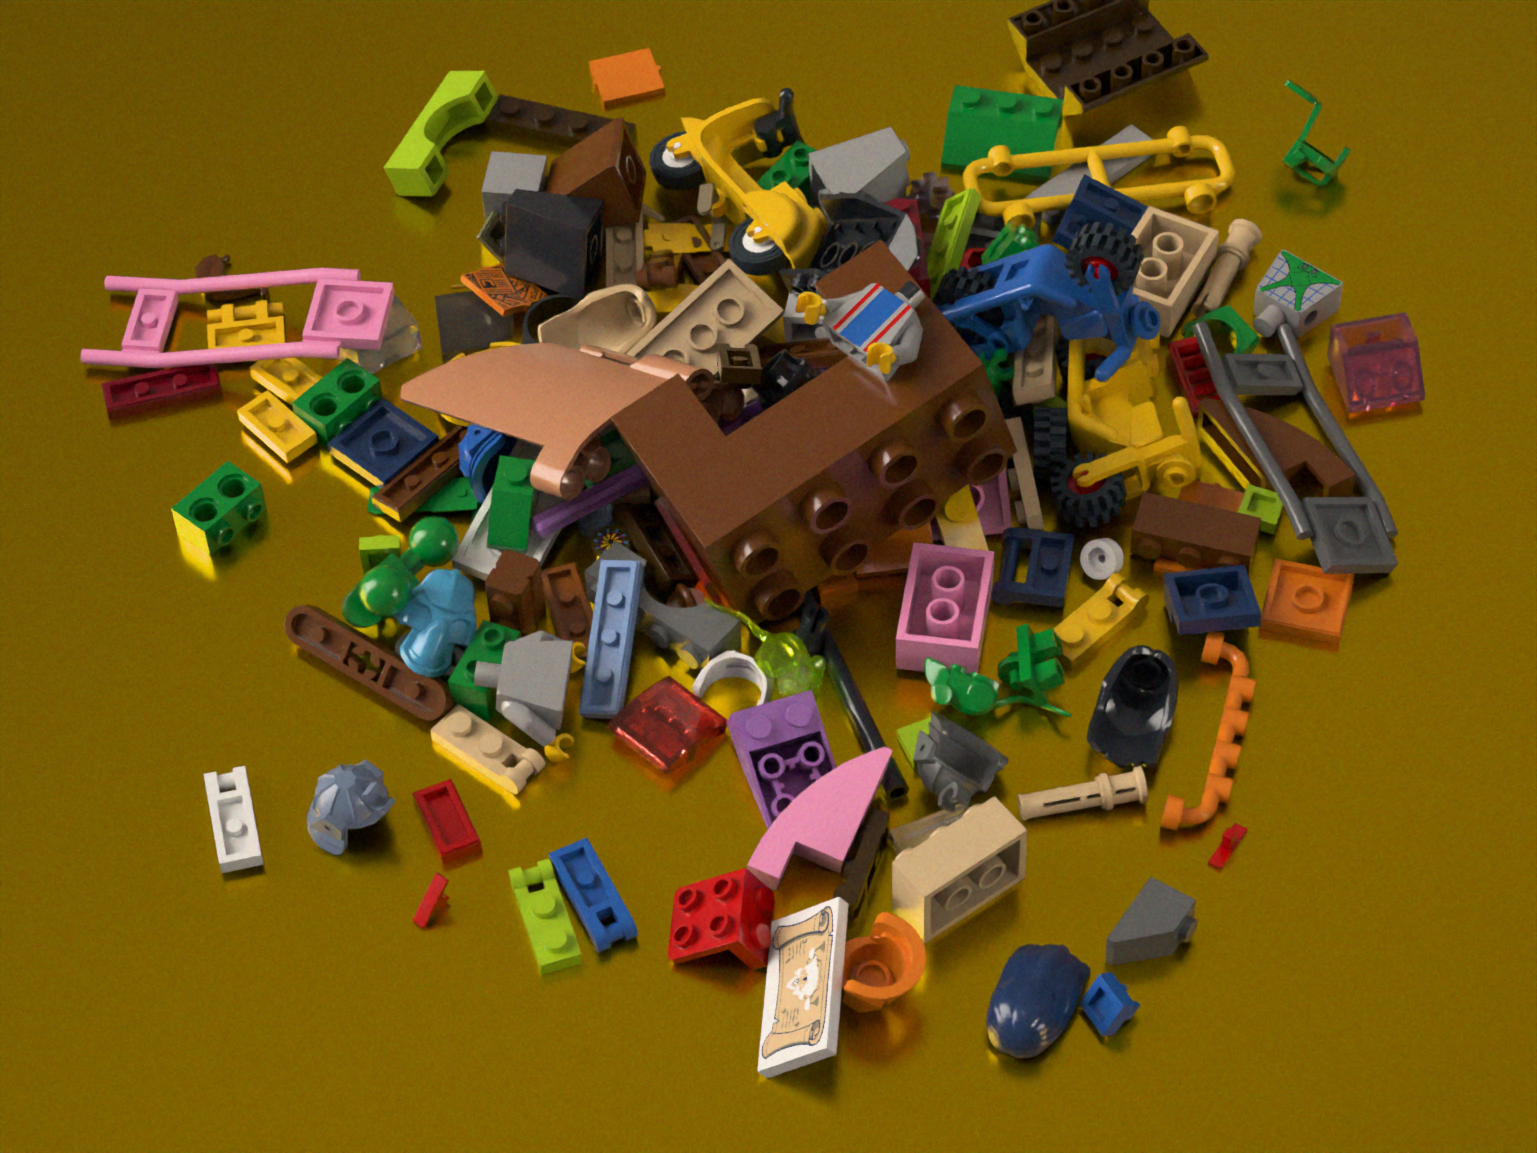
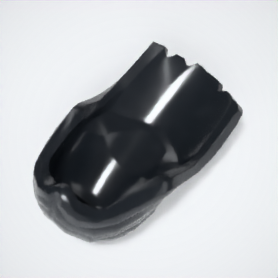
M1145 645L1131 647L1118 657L1103 679L1097 703L1089 723L1087 741L1092 749L1104 754L1105 759L1117 765L1118 768H1126L1130 765L1133 767L1143 765L1149 768L1155 766L1159 759L1176 711L1179 689L1175 664L1166 653L1159 649L1153 650L1150 646Z

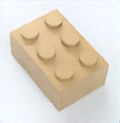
M1149 206L1131 233L1137 239L1135 245L1141 244L1143 248L1141 254H1144L1142 264L1133 283L1132 294L1137 295L1140 301L1148 302L1157 310L1161 321L1159 334L1169 338L1216 263L1219 231Z
M995 796L983 804L973 805L964 813L963 817L949 826L944 825L937 828L930 835L929 839L915 848L910 847L903 850L896 857L895 861L892 862V910L900 918L912 925L920 935L923 944H925L1025 878L1027 829Z

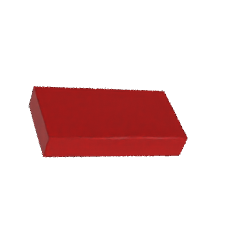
M452 779L412 793L413 801L442 864L482 850L479 836Z

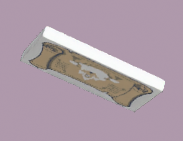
M840 897L772 922L757 1071L766 1078L836 1055L849 905Z

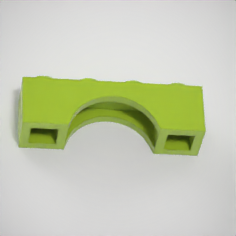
M449 71L383 168L398 196H434L450 173L440 153L443 146L458 132L470 126L483 123L499 99L485 71Z

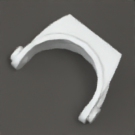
M726 650L713 658L702 669L692 687L694 695L701 698L706 689L719 679L726 677L746 678L760 688L762 694L757 704L758 706L769 702L774 685L773 664L768 663L764 665L758 663L752 657L737 651Z

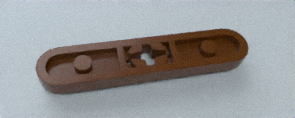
M314 605L295 606L286 615L284 622L285 633L288 639L295 645L417 717L427 721L442 719L453 709L454 698L450 694L449 685L439 677H425L413 672L407 667L401 655ZM356 654L362 656L371 655L370 661L374 663L375 666L383 668V671L378 669H366L367 663L363 661L362 658L358 657Z

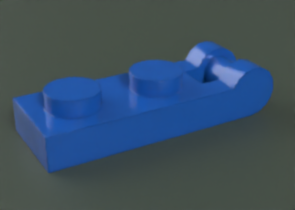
M587 837L548 853L553 870L598 953L611 948L610 943L623 938L627 941L638 936L632 916ZM613 916L616 922L603 927L600 920Z

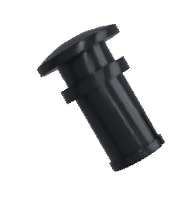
M810 604L805 607L799 627L792 631L791 636L783 643L781 648L782 655L792 665L800 668H811L819 664L821 657L818 652L822 645L820 637L830 617L829 612L820 605L814 618L812 615L816 604Z

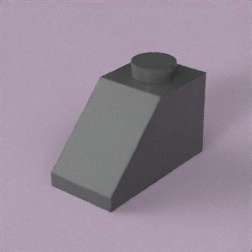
M1150 877L1107 937L1105 962L1114 966L1172 955L1180 942L1187 943L1196 930L1198 920L1194 918L1196 900Z

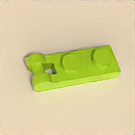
M550 859L538 861L536 867L522 870L520 866L508 870L510 883L541 975L582 964V953ZM542 882L544 889L529 893L527 886Z

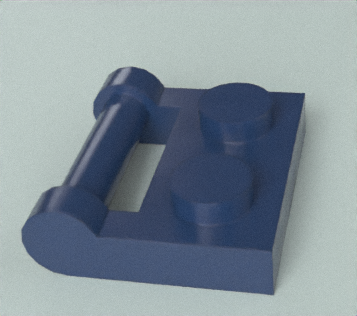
M1009 527L1003 530L1001 545L1004 550L999 578L992 588V600L1001 605H1009L1015 601L1064 607L1074 547V534ZM1023 548H1029L1031 553L1026 582H1014L1019 552Z

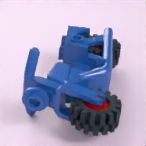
M1094 222L1092 227L1086 224L1082 227V230L1079 229L1067 254L1054 245L1044 244L990 263L972 267L968 270L966 266H960L958 271L952 268L948 274L945 273L932 301L976 356L979 357L980 353L984 350L985 358L988 360L991 359L992 354L998 349H1005L1007 354L1019 350L1023 352V349H1026L1033 338L1032 334L1040 314L1056 317L1062 336L1068 340L1104 337L1110 331L1112 340L1117 344V347L1095 371V378L1099 382L1108 381L1129 359L1138 337L1147 341L1154 339L1158 334L1161 323L1157 310L1148 302L1140 301L1137 295L1132 294L1133 283L1144 258V254H1141L1143 250L1141 244L1135 245L1137 239L1133 234L1126 237V229L1120 227L1119 231L1113 230L1114 224L1107 223L1106 227L1102 228L1101 222Z

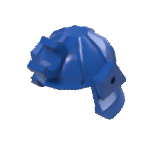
M472 424L468 426L467 434L459 443L460 469L465 477L468 476L470 478L473 493L476 499L483 504L494 484L500 455L509 456L518 439Z

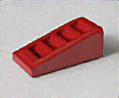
M1195 336L1169 343L1167 345L1165 363L1182 397L1188 402L1192 418H1198L1199 401L1201 400H1197L1196 397L1213 393L1214 396L1208 398L1221 400L1216 391ZM1199 367H1200V369L1186 372L1187 370H1191V369H1195V368H1199ZM1207 381V383L1191 386L1192 384Z

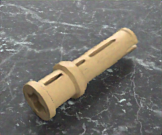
M1237 219L1230 224L1229 236L1226 242L1221 243L1217 249L1218 261L1199 297L1192 306V312L1196 317H1202L1206 314L1207 310L1210 312L1219 308L1237 272L1248 265L1250 261L1249 253L1252 247L1256 246L1262 238L1261 230L1251 221Z
M1141 766L1134 767L1133 772L1108 776L1107 773H1100L1099 776L1095 777V781L1027 794H1017L1022 821L1099 805L1101 809L1112 810L1114 805L1138 800L1141 804L1148 803L1147 784Z

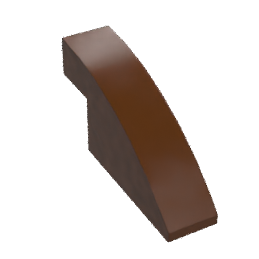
M1210 398L1199 401L1197 427L1246 485L1250 484L1276 492L1223 402ZM1244 406L1293 490L1304 486L1312 497H1352L1356 474L1336 454L1297 427L1272 415Z

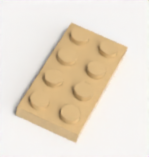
M728 259L629 350L626 355L642 359L649 355L658 354L708 369L713 374L715 380L719 376V368L716 366L717 343H729L730 347L744 348L745 344L752 345L783 316L784 310L738 266ZM619 361L621 364L631 366V364Z

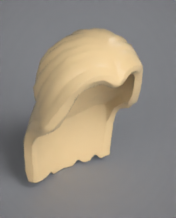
M620 284L600 289L588 294L570 310L538 326L539 342L555 343L578 351L582 344L592 345L626 354L656 326V307L649 295L642 288L633 284ZM607 357L608 360L615 361V362L618 361V360L611 359V358H608V357Z

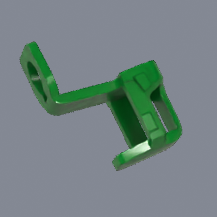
M1288 79L1284 85L1315 106L1299 138L1295 141L1282 162L1314 184L1324 186L1339 171L1348 158L1351 149L1346 146L1336 161H1334L1306 141L1322 110L1323 104L1310 92ZM1308 161L1325 172L1326 175L1320 181L1301 168L1300 165Z

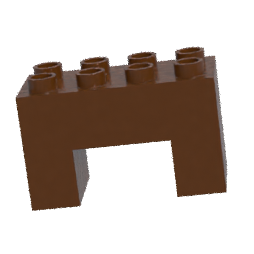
M882 240L876 242L814 283L821 299L840 298L861 291L872 283H878L892 294H895L907 281L913 282L922 290ZM923 290L925 299L914 309L923 328L917 359L914 362L900 365L887 382L846 354V358L734 432L725 436L680 374L677 373L611 417L656 501L749 630L765 619L775 621L787 617L801 605L805 592L833 574L847 575L858 570L870 558L873 547L900 529L915 530L924 526L937 514L942 501L968 484L978 486L990 482L1003 471L1008 458L1018 452L984 364Z

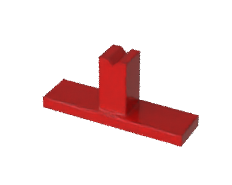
M1234 823L1231 828L1227 827L1222 834L1220 845L1209 859L1208 864L1221 870L1248 829L1237 823Z
M439 872L435 874L412 919L422 928H426L435 908L446 906V902L450 898L443 893L449 880Z

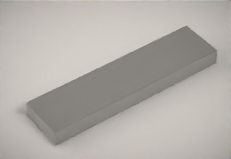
M1130 124L1101 145L1153 139ZM1152 155L1102 160L1110 185ZM1087 162L1074 163L1026 196V199L1074 194L1084 174L1092 178ZM1066 210L1043 212V220L1052 226L1063 218Z

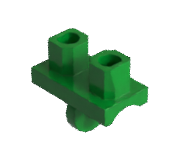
M1027 623L1016 627L1018 652L1009 653L1008 657L999 662L997 675L1000 681L1010 685L1014 690H1019L1022 686L1033 691L1034 703L1036 706L1048 703L1049 689L1065 684V673L1058 659L1053 658L1045 661V659L1063 654L1061 639L1053 628L1034 634Z

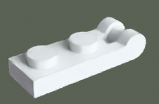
M245 765L233 768L231 773L217 775L216 771L205 773L204 779L221 873L263 865ZM235 788H236V790H232V791H227V792H222V793H221V791H225V790H230V789H235Z

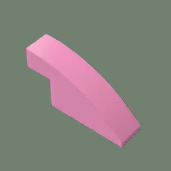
M882 747L847 761L820 777L801 792L779 814L764 834L747 864V869L767 887L775 891L793 854L840 874L856 839L859 827L865 819L889 765L893 750Z

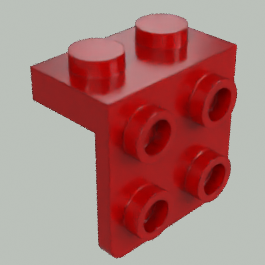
M747 868L680 887L674 895L668 958L675 964H679L729 949L752 970L767 966L769 946L771 945L772 912L775 907L774 892Z

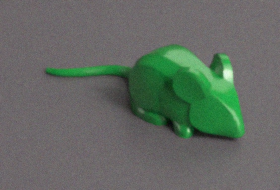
M930 657L925 658L924 669L927 681L931 687V697L940 706L950 704L962 714L972 717L985 715L993 709L1014 703L1036 706L1034 699L1026 696L1017 695L998 699L999 682L976 672L968 674L966 673V668L957 664H951L950 669H948L944 664ZM1047 703L1037 706L1066 717L1072 716L1071 713Z

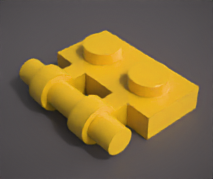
M268 300L256 301V305L234 307V304L222 305V309L207 310L208 349L286 343L283 302L268 303Z

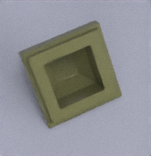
M494 210L490 213L476 238L500 263L505 261V258L500 257V244L502 237L506 235V224L501 223L500 215Z

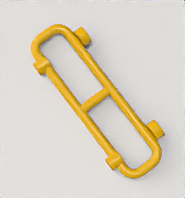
M1176 126L1168 131L1167 138L1018 155H1011L1007 146L998 145L990 149L988 158L978 159L970 163L965 168L962 177L965 190L974 188L982 196L977 177L983 173L993 172L998 177H1004L1018 169L1087 162L1092 178L1111 187L1102 160L1173 153L1176 157H1185L1191 154L1193 150H1207L1215 156L1220 170V176L1216 178L1114 189L1136 201L1184 196L1187 208L1191 213L1203 214L1213 209L1216 205L1217 199L1214 193L1224 191L1231 186L1235 178V168L1228 149L1220 140L1208 135L1190 136L1185 126ZM1074 194L991 202L982 196L977 212L988 217H1003L1005 226L1011 221L1017 227L1022 223L1032 229L1035 225L1033 213L1066 210Z

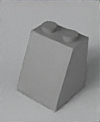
M888 127L809 153L811 208L817 207L825 216L829 226L830 218L820 201L822 195L863 191L873 196L879 202H889L896 198L906 199V187L910 186L906 161L910 160V152L905 140H899L892 127Z

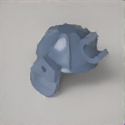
M364 760L356 765L339 764L338 767L318 778L315 796L307 814V829L313 841L320 848L331 854L340 855L348 845V829L372 825L389 811L395 800L392 797L388 798V787L383 785L384 772L368 760Z

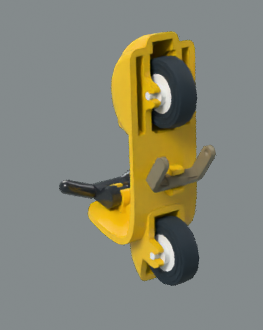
M783 88L780 91L778 110L775 109L770 100L756 98L729 107L706 120L692 117L681 118L685 131L676 132L664 137L654 146L650 153L649 166L656 182L662 187L679 191L700 185L697 209L702 216L710 214L712 220L710 247L712 250L719 252L724 250L727 230L726 216L737 226L729 238V252L735 265L745 274L770 275L777 271L780 272L781 269H807L818 250L825 233L824 229L828 227L823 213L817 207L812 209L808 205L804 194L799 188L792 189L784 181L771 190H763L742 168V166L762 158L772 159L778 157L783 152V148L789 145L791 147L797 140L806 144L801 136L793 110L794 93L790 88Z

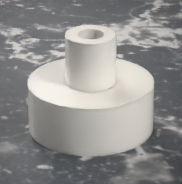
M1099 538L1088 542L1083 547L1080 555V562L1084 572L1089 577L1097 580L1109 578L1114 573H1118L1124 561L1122 549L1110 538Z

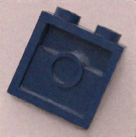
M1245 565L1164 573V601L1171 624L1176 623L1179 635L1202 634L1204 632L1229 629L1241 630L1248 627L1261 626V611Z

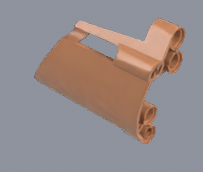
M555 343L521 344L465 356L438 366L405 383L401 387L400 399L404 402L543 447L531 470V484L533 488L568 501L575 499L580 494L584 485V479L599 482L607 476L611 467V455L607 448L601 447L599 433L613 422L611 417L677 373L680 374L717 425L719 418L726 421L737 419L745 403L743 390L729 388L727 383L714 380L713 374L705 368L658 354L640 359L598 346L582 344L578 351ZM607 357L631 364V366L608 360Z

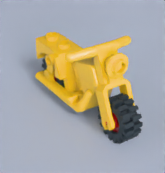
M1110 331L1104 337L1068 340L1061 335L1058 339L1059 345H1056L1055 349L1062 380L1065 384L1068 383L1067 419L1076 454L1073 455L1074 462L1071 463L1068 459L1062 461L1063 469L1056 467L1054 470L1055 477H1051L1052 494L1060 517L1064 516L1065 521L1069 524L1075 520L1078 527H1084L1085 521H1089L1090 527L1097 526L1096 520L1102 519L1104 524L1109 522L1110 513L1116 517L1120 513L1119 506L1124 507L1127 500L1146 492L1150 487V482L1158 480L1170 488H1182L1192 483L1193 480L1199 479L1202 474V456L1197 431L1187 400L1181 396L1173 400L1172 407L1181 435H1172L1164 438L1156 406L1150 401V397L1153 396V377L1160 376L1158 354H1153L1155 348H1160L1159 331L1154 339L1148 341L1138 337L1129 359L1106 382L1097 381L1095 371L1116 350L1117 344L1112 340ZM1127 469L1135 470L1133 477L1123 479L1122 471Z

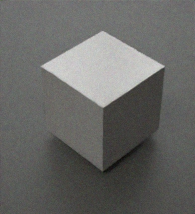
M491 152L481 191L485 222L494 210L501 215L503 202L509 200L515 189L545 192L546 179L549 175L547 156Z

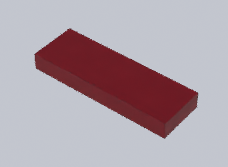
M216 364L174 367L101 383L109 420L223 395Z

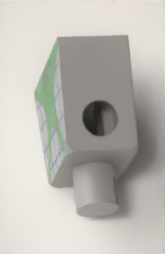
M1283 249L1256 288L1253 313L1257 318L1253 322L1254 328L1260 335L1270 337L1279 326L1290 324L1295 337L1300 338L1340 308L1343 282Z

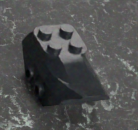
M839 192V194L822 195L820 201L830 218V224L821 239L814 258L807 269H781L779 275L790 294L813 292L819 295L814 283L880 240L886 244L908 271L921 256V239L915 234V227L906 212L879 202L866 192Z

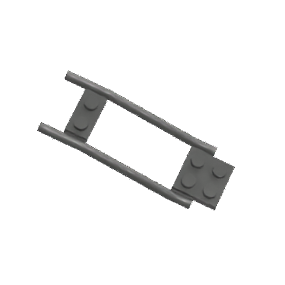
M1200 322L1195 324L1192 330L1219 397L1282 501L1297 539L1304 540L1310 537L1324 574L1391 573L1398 565L1389 542L1390 538L1398 534L1394 520L1383 495L1318 392L1291 325L1283 324L1276 329L1286 355L1225 354L1223 357H1220L1207 323ZM1298 392H1301L1342 461L1356 474L1355 482L1365 497H1305L1303 501H1299V498L1237 395H1296Z

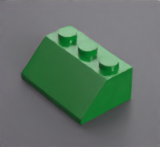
M955 85L947 114L941 168L964 171L973 161L988 158L990 149L998 145L1007 146L1011 155L1058 150L1062 133L1064 99ZM1054 166L1018 169L1004 177L1048 182L1051 180ZM993 172L983 173L988 175H994Z

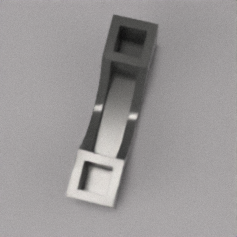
M617 541L585 570L587 596L595 604L601 560L640 561L644 567L635 627L648 635L657 646L668 648L680 656L683 662L691 668H698L702 671L719 654L726 650L736 651L742 645L740 620L712 602L707 601L688 608H675L661 604L653 599L647 592L649 587L647 561Z

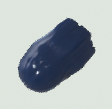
M1026 944L1017 948L1008 959L990 998L987 1010L986 1026L988 1037L993 1046L1002 1053L1011 1054L1015 1058L1034 1057L1044 1051L1068 1025L1083 986L1091 972L1090 967L1071 954L1069 948L1064 944H1045L1043 946Z

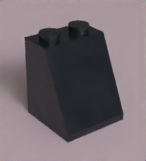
M515 189L509 200L503 202L500 215L501 223L506 224V235L502 237L500 244V257L505 258V273L583 300L602 269L604 200Z

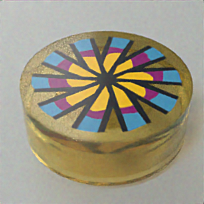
M606 526L597 530L591 538V549L594 559L597 560L616 541L632 550L631 539L627 531L617 526Z

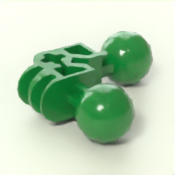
M438 516L425 517L418 521L410 531L409 549L399 558L394 553L389 554L376 567L369 570L362 580L345 596L341 607L345 620L354 627L366 628L375 625L383 618L393 617L402 612L409 603L411 590L421 583L415 575L425 566H443L452 561L457 554L460 542L454 525L445 518Z

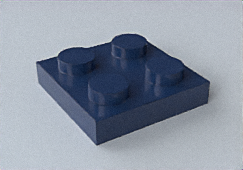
M382 398L328 443L331 455L381 489L439 441V437L392 403Z

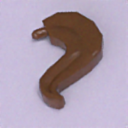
M214 254L203 258L195 267L196 278L225 276V263L229 262L231 257L224 255L219 258ZM268 287L203 293L205 296L215 300H232L252 294H261L262 300H267L270 295Z

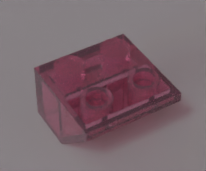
M1406 312L1331 325L1327 357L1349 413L1425 400L1418 340Z

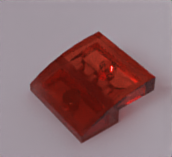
M667 676L629 702L608 723L607 729L667 775L693 761L699 746L724 734L727 727V719L671 676Z

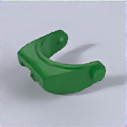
M1230 305L1217 308L1193 322L1186 323L1182 327L1181 332L1185 339L1194 337L1193 326L1200 322H1206L1210 332L1224 333L1237 340L1236 349L1233 354H1252L1259 342L1258 335Z

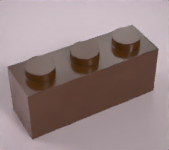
M1143 492L1132 528L1130 553L1139 554L1147 559L1162 558L1176 561L1187 568L1203 567L1210 569L1245 565L1249 577L1259 540L1261 518Z

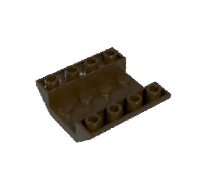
M1052 0L1008 18V26L1025 72L1046 97L1064 99L1063 116L1085 113L1209 59V54L1190 33L1174 39L1149 11V0Z

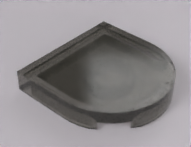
M473 291L435 296L443 361L451 360L462 352L467 356L489 349L490 343L505 342L514 334V313L506 316L500 315Z

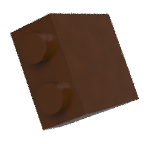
M624 118L614 119L553 159L545 184L546 193L604 200L603 229L638 223L640 221L647 172Z

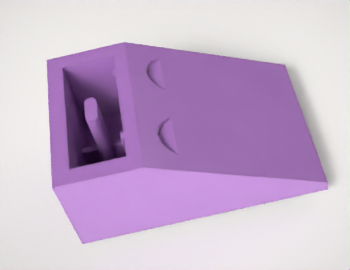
M812 690L734 712L727 720L740 765L767 829L770 828L779 814L801 792L820 777L837 768Z

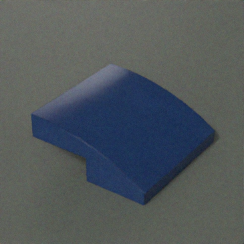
M1084 174L1052 242L1069 250L1079 229L1082 230V227L1086 224L1092 227L1094 222H1101L1102 228H1105L1107 223L1114 224L1113 230L1119 231L1120 227L1127 230L1125 236L1129 237L1148 207Z

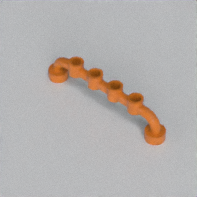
M1217 631L1208 632L1201 657L1202 662L1217 665L1220 657L1228 660L1233 666L1202 802L1195 808L1183 807L1185 798L1168 794L1160 827L1177 831L1179 823L1190 825L1203 823L1214 815L1219 802L1227 804L1233 779L1225 777L1227 768L1235 770L1241 745L1233 744L1234 735L1243 737L1249 712L1241 711L1242 702L1251 703L1256 680L1248 678L1249 662L1245 654L1236 646L1223 642L1225 633Z

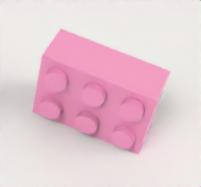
M913 543L896 635L897 669L925 672V658L930 657L944 664L948 669H950L951 664H957L966 668V673L968 674L971 672L978 673L993 586L994 551Z

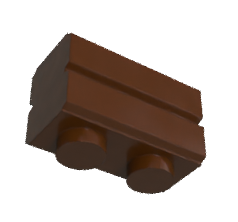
M509 549L503 550L496 562V568L491 570L485 580L490 622L521 631V638L536 631L535 626H539L546 614L541 564L538 559Z

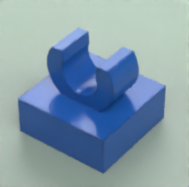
M1112 972L1099 974L1079 1003L1102 1036L1114 1035L1125 1020H1130L1140 1007L1138 1001L1133 1002L1126 992L1127 986L1119 983Z

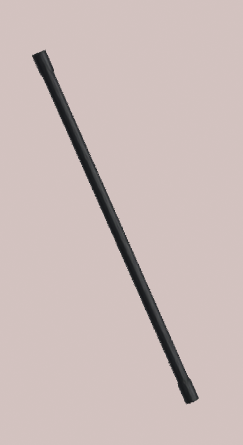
M811 590L805 592L804 600L797 608L801 618L807 605L816 604L812 615L813 618L818 611L819 606ZM826 623L820 637L822 645L818 653L866 753L887 747ZM892 756L880 783V787L889 801L903 797L909 791L902 772Z

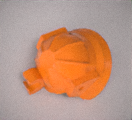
M882 912L877 916L873 924L870 937H858L845 942L842 989L845 991L842 1001L859 1013L880 1010L882 1006L887 1007L889 1003L910 990L918 982L925 968L926 951L920 935L912 925L894 914Z

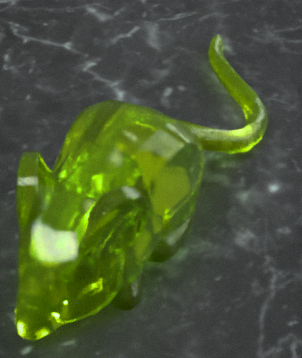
M707 598L703 599L713 609L740 619L749 627L754 636L764 641L753 659L767 678H776L779 681L777 689L781 695L784 696L790 691L792 695L812 690L815 702L817 703L821 689V678L826 668L824 658L819 655L810 658L802 640L793 633L782 632L772 634L766 632L744 613L733 608L715 604Z

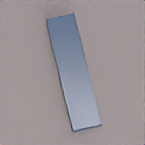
M601 560L579 706V714L582 718L622 719L644 567L640 561Z

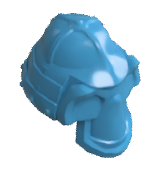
M435 569L429 573L419 586L411 590L410 600L405 609L394 616L400 624H406L411 627V631L400 646V654L407 667L419 675L437 677L445 674L451 668L454 645H462L467 649L472 638L476 635L475 589L473 583L466 576L462 575L459 569Z

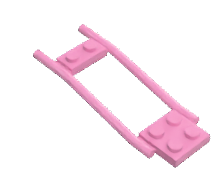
M311 268L182 280L106 276L105 289L107 291L138 292L121 344L122 351L82 349L81 363L141 368H169L296 357L339 359L341 348L380 350L395 290L393 283L360 281V270L339 268ZM317 283L302 334L303 342L163 353L179 301L178 295Z

